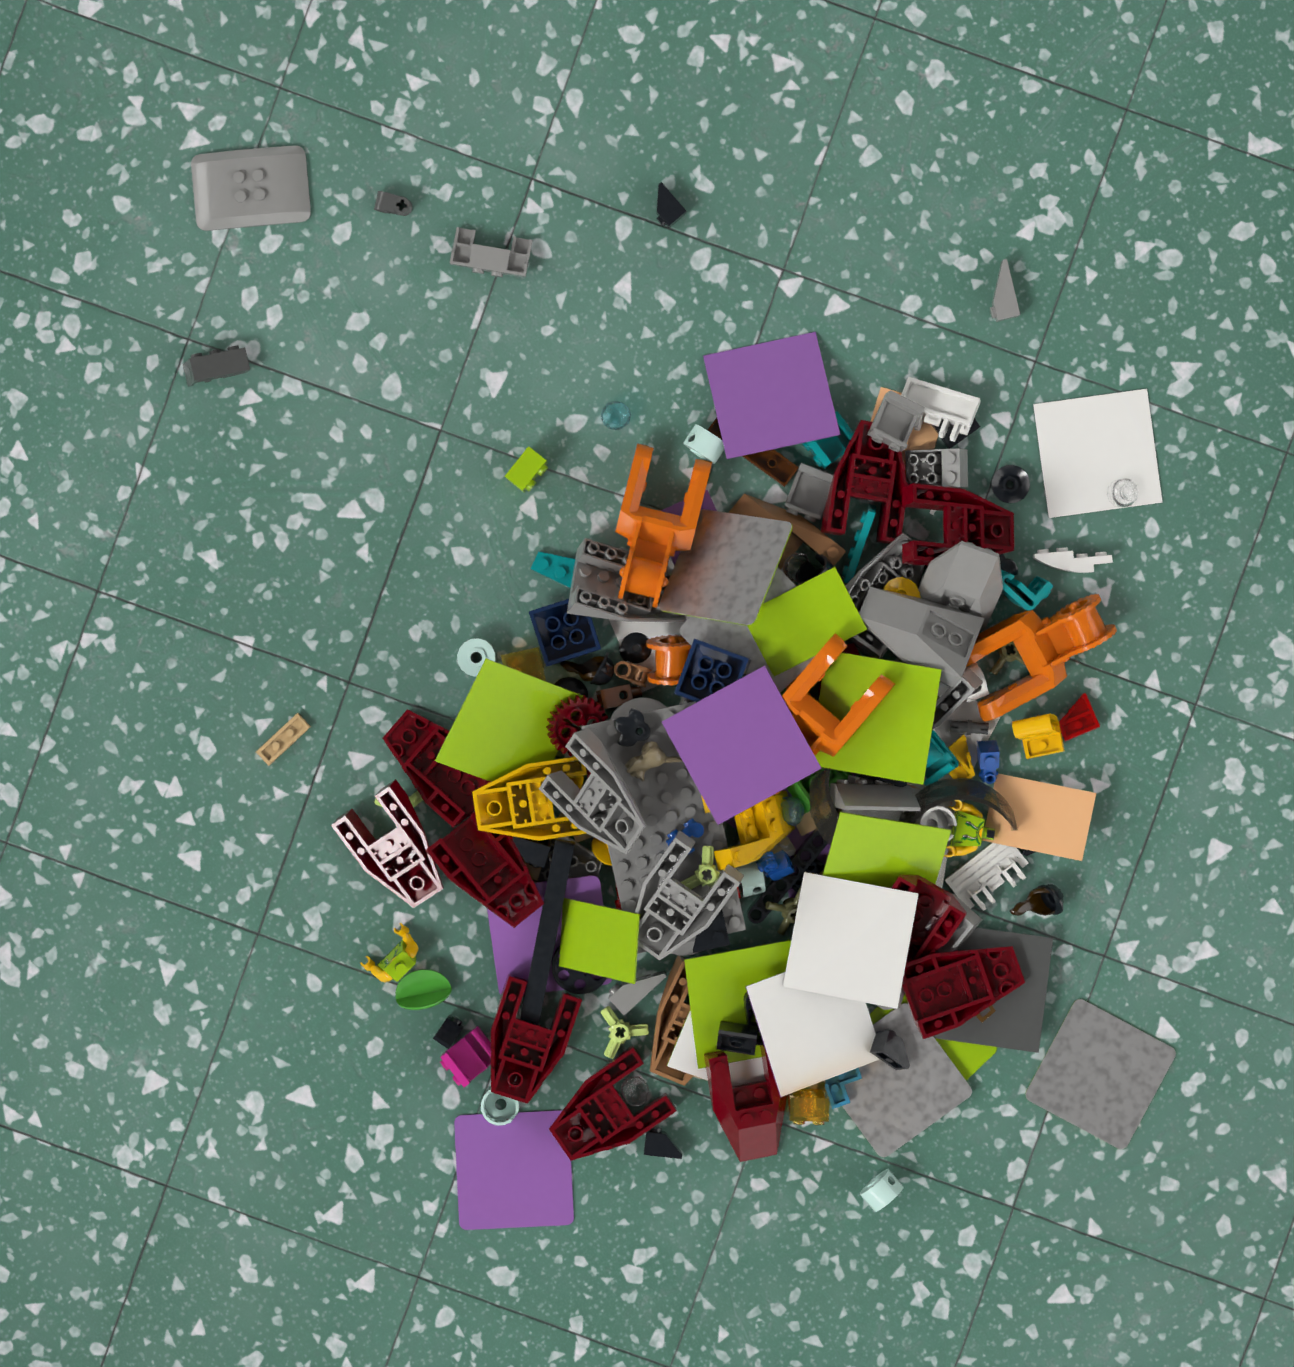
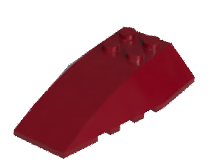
M407 709L382 739L398 760L424 802L454 828L475 811L472 792L490 783V781L436 762L435 759L449 730Z
M475 811L443 839L440 838L425 850L451 882L513 928L544 905L521 854L513 841V837L479 831Z
M899 875L891 889L919 894L906 963L936 953L937 949L941 946L943 947L949 941L967 914L953 894L919 875Z
M1013 946L933 953L907 962L902 987L913 1020L922 1038L926 1039L960 1027L1023 985L1025 980Z

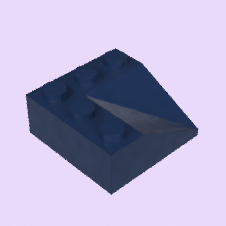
M569 599L529 611L546 667L601 650L592 618L589 616L567 614Z
M694 639L674 694L699 702L745 677L751 659Z

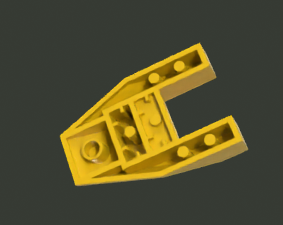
M576 757L530 763L473 791L472 795L478 830L537 841L587 834L578 829L567 817L555 818L552 802L539 790L549 774L562 770L569 778L582 777L587 775L586 767Z
M781 790L777 795L774 794L734 816L740 844L714 851L718 870H724L728 864L736 868L759 860L764 853L769 852L795 829L787 791ZM702 797L705 813H709L710 810Z

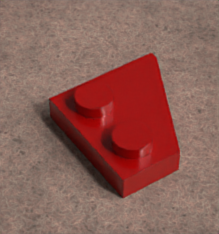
M1086 693L1081 695L1078 701L1059 721L1064 742L1100 728Z

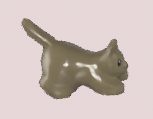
M650 741L643 745L642 754L631 758L625 764V767L628 768L626 771L632 777L644 781V774L647 770L658 767L663 763L682 762V759L677 756L667 757L656 742Z

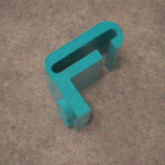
M838 411L835 412L840 435L801 443L807 451H811L814 455L813 460L819 467L822 466L823 469L844 454L854 434Z
M1001 570L1003 590L1001 593L1013 604L1028 611L1033 610L1042 599L1047 598L1054 587L1049 581L1039 576H1036L1026 587L1022 582L1014 579V575ZM1006 578H1007L1006 582H1008L1019 594H1021L1023 598H1021L1019 595H1017V594L1004 582V580H1005Z
M933 730L925 772L926 779L924 780V785L931 786L958 767L957 758Z

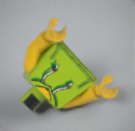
M956 798L951 799L956 802L954 807L949 806V808L955 810L954 816L957 826H952L951 835L954 836L950 840V845L946 847L948 853L944 857L965 856L976 851L978 846H981L982 838L994 840L995 829L984 827L985 819L972 804L961 802Z
M399 923L401 925L400 931L394 928V932L403 937L402 940L376 966L369 956H366L368 963L363 964L360 962L366 971H371L377 979L384 983L392 979L398 982L416 964L418 945L412 936L408 934L409 928L402 923Z

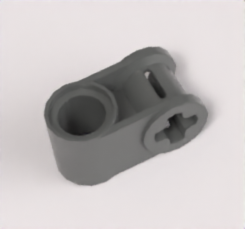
M378 191L374 210L407 216L412 211V203L405 197ZM404 202L407 205V208H403V210L401 211V209L398 206L399 204L402 205Z

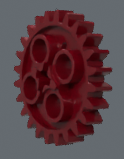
M578 695L575 696V700H572L569 696L567 703L561 700L562 706L555 705L557 711H550L553 718L547 719L551 724L546 726L547 730L550 731L547 735L549 738H552L550 742L552 745H555L554 747L557 750L561 749L563 754L568 752L571 757L573 754L565 746L575 732L582 730L578 726L590 725L587 724L590 719H594L591 723L594 724L605 721L608 718L604 713V708L600 707L599 702H595L592 697L588 700L585 695H583L581 700ZM574 711H578L575 716L571 717ZM566 718L577 726L574 727L570 722L563 721V719ZM568 727L565 733H561L564 728Z

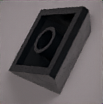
M721 1021L718 1031L717 1050L755 1056L758 1026Z

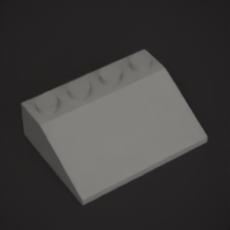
M837 779V783H830V806L844 810L920 811V805L910 785L897 787L885 784V782L874 780V784H868L867 780H855V783H848L846 779Z

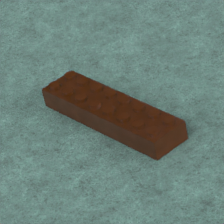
M716 417L708 431L722 440ZM774 449L742 456L783 487L786 486L799 468Z

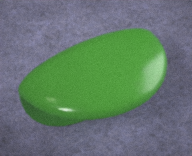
M430 969L415 970L405 975L398 983L395 992L396 1002L400 1007L408 1010L427 1009L446 1000L451 994L452 988L447 978L437 971Z

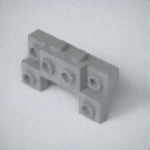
M456 228L450 265L473 269L472 272L477 274H484V271L492 272L491 276L503 277V275L507 274L526 277L533 240L513 236L512 248L507 250L474 244L476 230Z

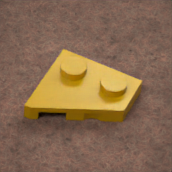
M964 734L948 747L958 760V767L948 774L960 788L975 776L966 742L967 739Z

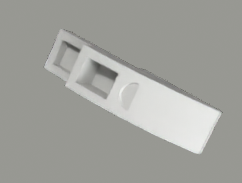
M1068 547L1056 548V552L1049 553V549L1037 550V554H1033V559L1051 568L1067 572L1092 573L1094 572L1095 564L1113 563L1112 555H1107V552H1097L1094 557H1088V553L1076 554V558H1074L1073 551H1068Z

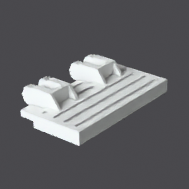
M908 377L901 396L925 407L922 414L917 418L914 430H920L923 421L939 427L943 419L939 437L944 438L949 425L952 424L954 427L950 434V441L955 442L959 433L968 435L981 402L980 398Z
M991 843L948 876L945 882L970 909L975 906L970 900L972 897L982 911H984L986 906L976 894L982 890L989 902L995 903V899L985 886L987 885L993 892L1005 882L1000 874H1003L1014 888L1016 882L1010 877L1007 870L1012 867L1018 877L1024 880L1026 876L1016 865V862L1022 868L1028 862L1016 847Z

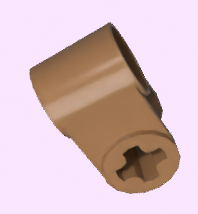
M619 661L615 664L614 673L616 676L646 688L645 682L647 675L652 671L651 669L626 661ZM620 664H625L628 667V672L625 675H620L617 672V667Z

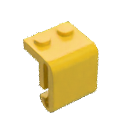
M1049 713L1012 721L1015 738L1023 741L1026 759L1065 751L1056 715Z

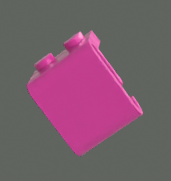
M477 1026L452 1045L449 1050L447 1049L442 1053L440 1057L442 1061L440 1063L446 1071L450 1069L454 1074L452 1078L458 1086L466 1087L471 1080L491 1065V1042Z

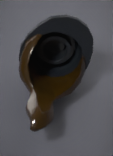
M606 652L604 656L594 657L583 664L571 661H563L560 664L566 671L579 674L583 681H590V684L604 685L614 675L613 662L608 658L609 652Z
M1042 884L1030 892L1027 900L1017 903L1010 910V913L1020 916L1027 911H1032L1044 916L1058 915L1063 912L1064 895L1057 886Z

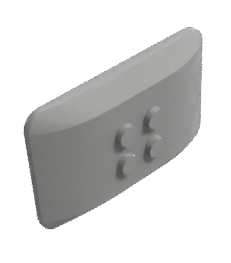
M300 146L205 153L196 155L191 161L196 223L203 231L301 223L307 221L311 216L306 154Z

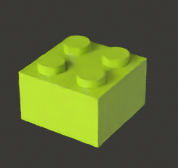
M528 446L504 477L522 492L530 491L536 484L535 478L538 475L542 476L548 469V466H546L548 462Z

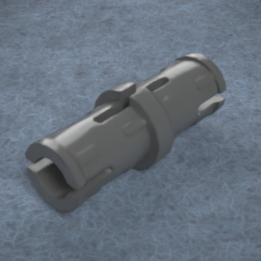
M950 720V732L967 733V735H971V733L988 735L989 723L972 722V720H968V722Z

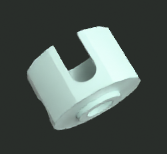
M697 424L694 425L683 442L692 453L703 460L711 461L713 464L717 462L724 451L723 441Z
M479 638L464 642L457 654L461 670L467 675L477 677L486 658L496 662L493 646ZM479 652L482 655V660L479 663H473L471 660L472 653Z
M759 860L735 868L744 875L739 885L742 886L743 892H740L742 898L766 891L764 874L759 871L756 864Z
M491 1088L484 1094L481 1101V1112L484 1118L494 1125L510 1123L520 1108V1101L492 1093ZM498 1099L506 1101V1107L502 1110H499L495 1105Z
M886 1169L871 1179L861 1190L860 1195L874 1212H877L897 1197L904 1186L889 1169ZM888 1178L894 1183L893 1185L888 1182Z

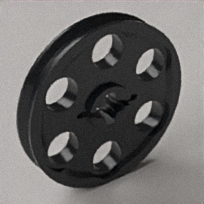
M560 946L556 949L552 958V973L555 981L561 988L573 994H587L597 990L605 982L606 977L594 979L590 973L585 974L581 971L560 967L558 957ZM566 970L569 973V977L561 979L558 976L559 972ZM581 979L586 982V985L583 988H577L575 982Z

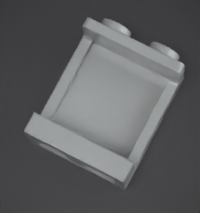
M890 390L885 394L867 435L871 436L872 440L877 443L883 442L889 445V448L893 451L902 452L907 448L908 445L906 443L918 416L922 414L925 407Z
M801 463L784 505L787 508L786 512L796 516L798 513L805 515L804 519L812 522L820 521L833 475Z

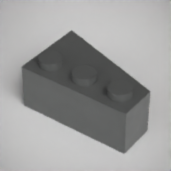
M232 346L227 348L228 351L221 352L220 349L209 351V355L202 356V353L190 355L191 358L183 364L188 387L194 386L193 384L205 381L206 383L213 379L247 373L250 370L245 347Z

